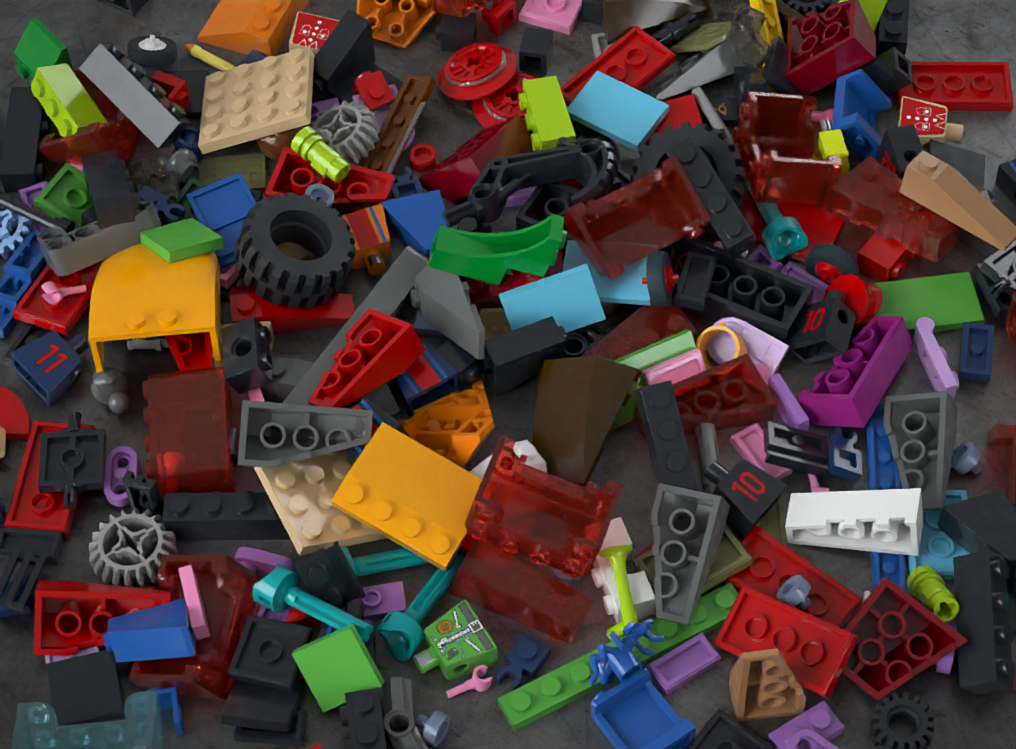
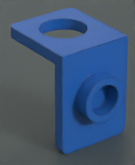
M154 687L146 692L131 694V702L136 713L173 708L174 724L178 736H184L181 701L176 687L165 689Z

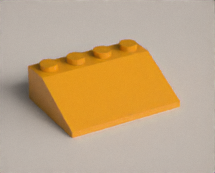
M382 422L348 471L331 499L333 507L446 572L495 486Z

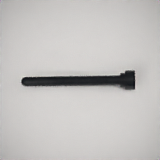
M0 193V206L46 228L61 227L66 233L75 230L76 223L66 217L52 218Z

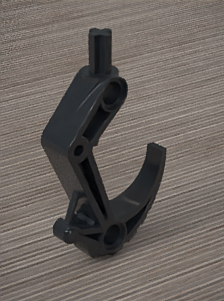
M561 137L556 142L557 148L493 158L487 163L470 189L467 202L443 211V219L449 228L459 224L466 217L475 218L479 223H491L501 216L509 196L517 190L584 176L589 179V182L581 191L570 197L573 211H580L598 200L614 182L618 172V159L615 150L610 143L600 141L597 138L570 140V138Z

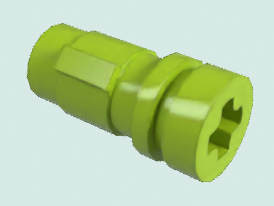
M310 126L301 129L292 140L291 149L298 155H301L305 161H311V167L324 178L329 177L335 183H339L348 175L351 165L331 146L325 144V139L318 135Z
M919 566L910 572L907 578V587L916 600L943 622H948L955 618L959 612L958 602L946 587L940 575L929 566Z

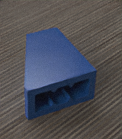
M440 190L382 201L387 227L406 246L410 245L429 258L431 244L439 225L447 227L442 216L443 211L446 210Z
M185 598L108 619L107 632L103 633L106 649L108 652H114L116 662L179 658L196 655L195 634L191 627Z

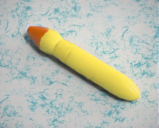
M185 44L184 46L190 55L201 59L222 72L236 68L233 64L203 50L198 45Z

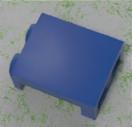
M862 69L837 78L831 130L841 129L845 145L865 164L876 158L882 142V138L876 133L877 114L882 110L890 108L891 100Z
M647 668L642 669L633 678L620 682L619 685L611 690H602L594 697L591 703V718L615 749H686L695 738L696 727L688 718L683 721L679 718L651 683V673Z

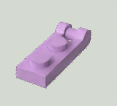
M921 317L916 322L912 341L913 346L935 392L947 391L954 402L956 390L959 389L958 376L955 371L950 370L947 364L946 351L942 346L939 347L933 335L935 326L933 320L928 317Z

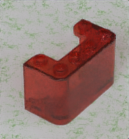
M748 91L745 103H742L740 106V121L738 127H735L733 130L732 140L734 144H737L746 177L751 185V195L755 197L757 203L815 207L829 206L843 164L839 156H827V159H822L814 139L818 125L817 122H811L813 109L817 110L818 107L815 96Z
M224 367L148 375V381H143L144 399L148 400V407L143 408L145 426H149V433L144 434L146 452H150V460H145V472L147 480L150 478L156 480L163 505L165 493H176L179 491L190 493H208L210 491L237 493L236 482L234 483L232 477L234 464L231 456L229 421L232 399L229 383L224 379Z
M500 435L465 521V527L469 534L477 540H487L499 545L507 552L518 553L531 558L536 564L548 565L558 569L568 577L579 578L580 576H586L600 552L624 485L608 479L606 485L602 488H594L595 483L589 481L585 489L526 465L525 462L528 456L521 454L519 458L514 452L515 441Z

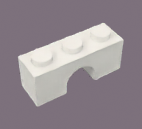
M621 517L584 528V542L580 543L585 561L591 560L594 569H591L594 583L597 588L602 587L604 591L603 603L608 615H614L617 623L622 620L615 575L609 561L606 558L600 557L599 553L611 546H632L631 539ZM632 551L628 553L626 562L632 560ZM645 572L627 574L637 618L641 619L655 614V595Z

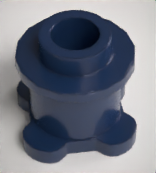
M187 127L179 136V139L174 140L173 146L175 150H173L172 154L180 148H187L194 152L197 157V163H199L198 155L201 152L198 147L200 130Z

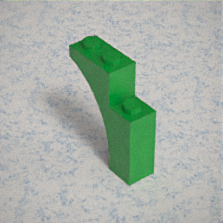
M551 214L545 220L528 228L502 233L469 232L439 225L431 244L428 267L495 285H500L504 274L509 275L511 269L544 277L548 267H554L558 248L563 249L565 245L567 231L563 230L564 217Z

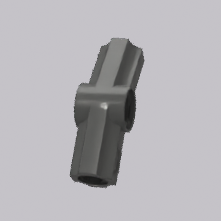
M402 676L390 677L382 686L383 724L388 745L392 749H428L415 726L411 679H405ZM400 726L407 728V730L401 733L393 731L396 727Z

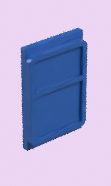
M240 172L186 194L197 220L223 237V248L214 251L221 269L237 263L234 259L236 242L247 213L256 204Z

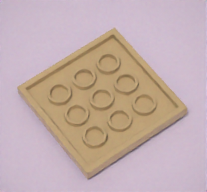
M311 47L296 48L285 54L269 56L261 61L241 64L236 68L223 72L217 71L206 76L198 147L202 154L311 124L314 53Z
M345 450L273 468L254 467L299 556L313 553L323 547L327 549L333 546L335 541H338L341 547L387 539L385 536L332 506L331 499L353 466Z

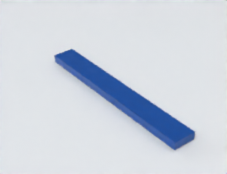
M885 404L877 405L866 424L868 490L902 489L898 467L893 458L890 441L883 425ZM871 552L872 590L882 578L887 577L907 593L905 555Z

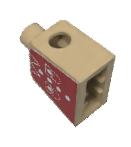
M298 11L289 40V51L310 46L315 57L340 20Z
M902 96L898 127L914 124L925 152H927V145L931 139L942 143L945 140L961 142L964 125L947 123L948 108L944 105Z

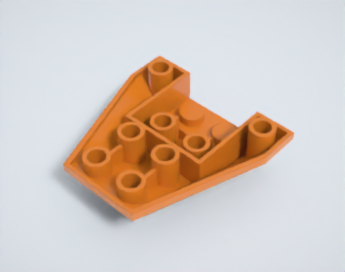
M357 0L356 13L371 22L373 40L406 50L448 0Z

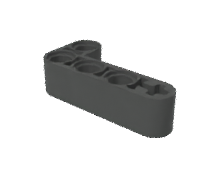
M150 200L138 202L139 210H134L136 220L134 222L99 228L96 220L69 233H66L63 228L56 226L41 231L37 235V239L48 266L56 275L67 276L109 258L124 249L140 244V232L162 226L154 203Z

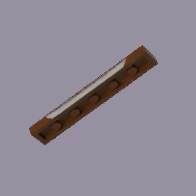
M407 74L378 133L379 140L374 143L375 149L369 151L362 167L389 174L393 173L436 85L433 77ZM378 202L343 203L341 210L346 215L375 206Z

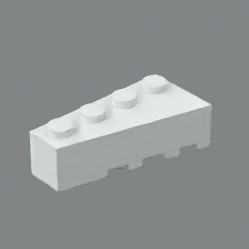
M921 488L791 493L785 525L787 541L790 544L919 556L923 529Z

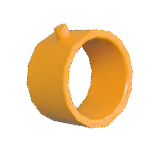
M719 322V326L707 328L700 334L696 342V348L701 350L706 369L717 373V378H723V374H730L738 370L744 363L747 355L746 342L742 335L735 330L725 327L726 322ZM727 332L735 340V356L729 364L724 367L715 368L707 359V346L714 336Z

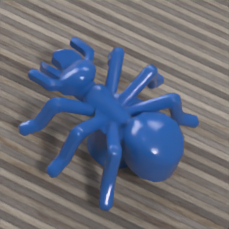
M652 618L647 619L643 623H628L623 630V634L626 637L622 641L615 632H611L610 637L617 645L616 648L601 643L597 646L599 654H592L590 656L593 674L589 679L590 686H593L597 679L601 684L605 685L612 683L617 677L620 682H625L640 672L643 665L632 652L633 647L635 646L646 656L653 657L655 653L645 648L638 639L643 635L652 642H663L665 638L663 635H654L648 631L654 623Z

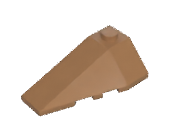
M923 150L907 165L900 193L1003 252L1016 239V226L958 170Z
M778 648L741 654L730 671L729 689L737 721L743 722L804 713L805 692Z

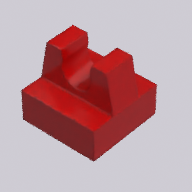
M493 0L492 11L487 8L481 10L482 19L490 26V32L498 37L517 22L516 2L513 0Z

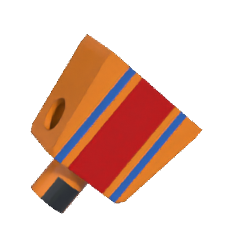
M378 204L340 216V219H345L350 226L349 232L353 233L355 239L354 247L356 252L351 269L356 270L367 267L368 272L372 275L384 271V261L389 260L392 254L383 205Z

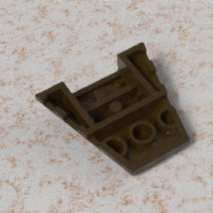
M599 0L602 7V28L608 45L615 43L618 37L624 36L636 25L642 30L653 27L656 30L664 27L665 22L676 21L691 11L696 14V17L710 12L707 0Z
M596 355L544 360L535 382L532 445L546 461L549 488H562L569 485L574 487L587 486L604 451L601 445L606 435H612L617 425L614 419L620 407H625L631 396L628 390L632 382H638L642 372L639 369Z

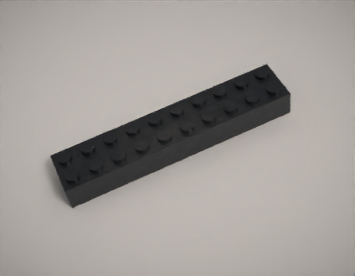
M559 181L537 186L516 216V230L538 224L551 214L564 217L563 230L567 231V238L562 249L563 259L565 258L567 240L658 246V251L668 253L674 275L679 274L680 279L688 251L718 257L704 311L680 308L713 322L728 317L747 321L750 325L787 344L804 309L812 304L813 285L739 255L731 260L725 249L676 229L666 227L664 224H658L647 217L599 198L584 209L574 212L570 197L581 190ZM679 280L675 281V293Z

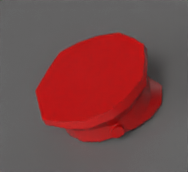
M851 273L835 279L825 289L823 301L826 299L830 290L840 291L846 296L844 305L853 311L856 316L853 330L866 326L879 311L883 302L881 288L873 283H866L863 279Z

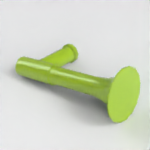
M630 545L611 546L599 553V556L606 558L613 568L621 604L622 620L616 625L609 627L606 632L607 637L611 641H613L610 637L611 632H615L620 638L624 635L623 630L628 623H638L626 571V558L628 553L633 550V547Z

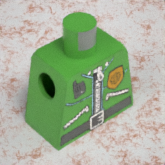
M466 599L425 628L423 632L427 649L413 656L414 662L421 674L438 666L447 680H454L471 674L479 665L491 667L498 664L497 646Z

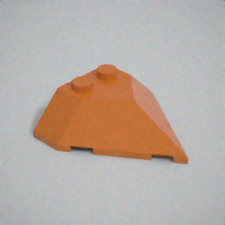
M482 380L471 384L472 389L464 390L460 393H451L414 410V416L408 420L397 421L406 430L411 439L464 469L468 462L477 454L495 427Z

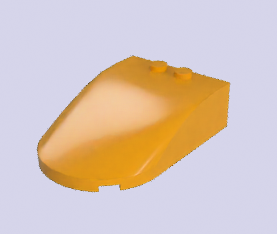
M140 243L103 260L92 288L88 339L97 373L103 372L104 341L210 332L215 362L221 361L220 268L214 251L169 263Z

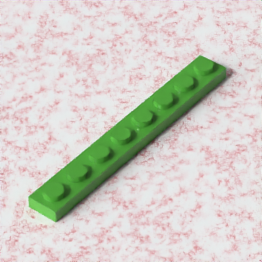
M730 582L700 597L689 626L662 619L654 620L652 628L648 631L654 635H663L665 637L664 641L652 642L643 635L638 641L645 648L654 651L655 655L653 657L646 656L635 646L632 652L641 664L645 666L698 634L703 633L706 635L722 627L738 596V592ZM614 641L605 644L614 648L617 647ZM598 649L499 697L498 705L513 730L516 731L605 686L598 679L593 686L589 685V679L593 674L590 656L592 654H599Z

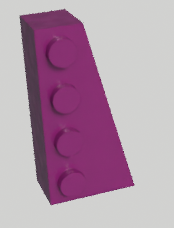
M875 316L851 340L853 346L847 350L846 354L836 356L833 359L835 365L827 373L820 372L814 378L815 385L809 392L808 390H803L797 396L803 411L809 418V425L865 427L914 345L902 316Z

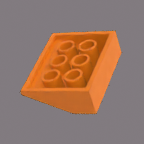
M220 0L197 39L199 42L248 55L252 50H256L267 56H276L293 29L297 12H303L310 0Z

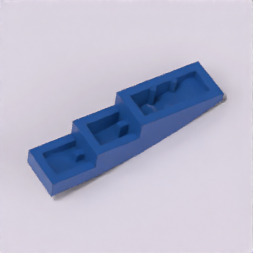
M33 229L3 266L5 275L0 280V338H5L16 323L17 319H14L12 311L47 265L37 239V235L41 231Z

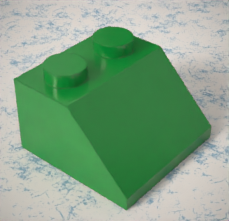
M36 17L32 18L13 52L17 63L14 66L17 74L21 79H27L30 85L38 67L67 63L73 71L67 47Z

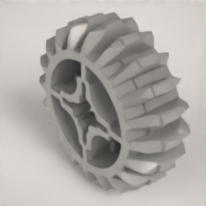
M355 100L351 103L343 101L339 106L334 103L331 109H325L322 115H316V121L309 124L318 135L325 139V144L331 146L349 164H359L361 158L368 157L367 152L374 150V143L379 140L378 133L380 129L376 121L377 118L372 111L370 112L368 107L363 103L358 104Z
M136 507L132 514H127L122 509L121 516L116 518L110 514V522L108 524L100 522V531L92 532L93 542L89 543V560L94 567L96 576L102 578L103 583L106 585L113 583L115 586L125 585L126 587L133 588L137 585L145 587V583L148 582L157 585V576L167 577L168 572L166 568L174 567L173 557L177 556L175 534L172 531H166L160 514L153 516L149 509L140 514Z

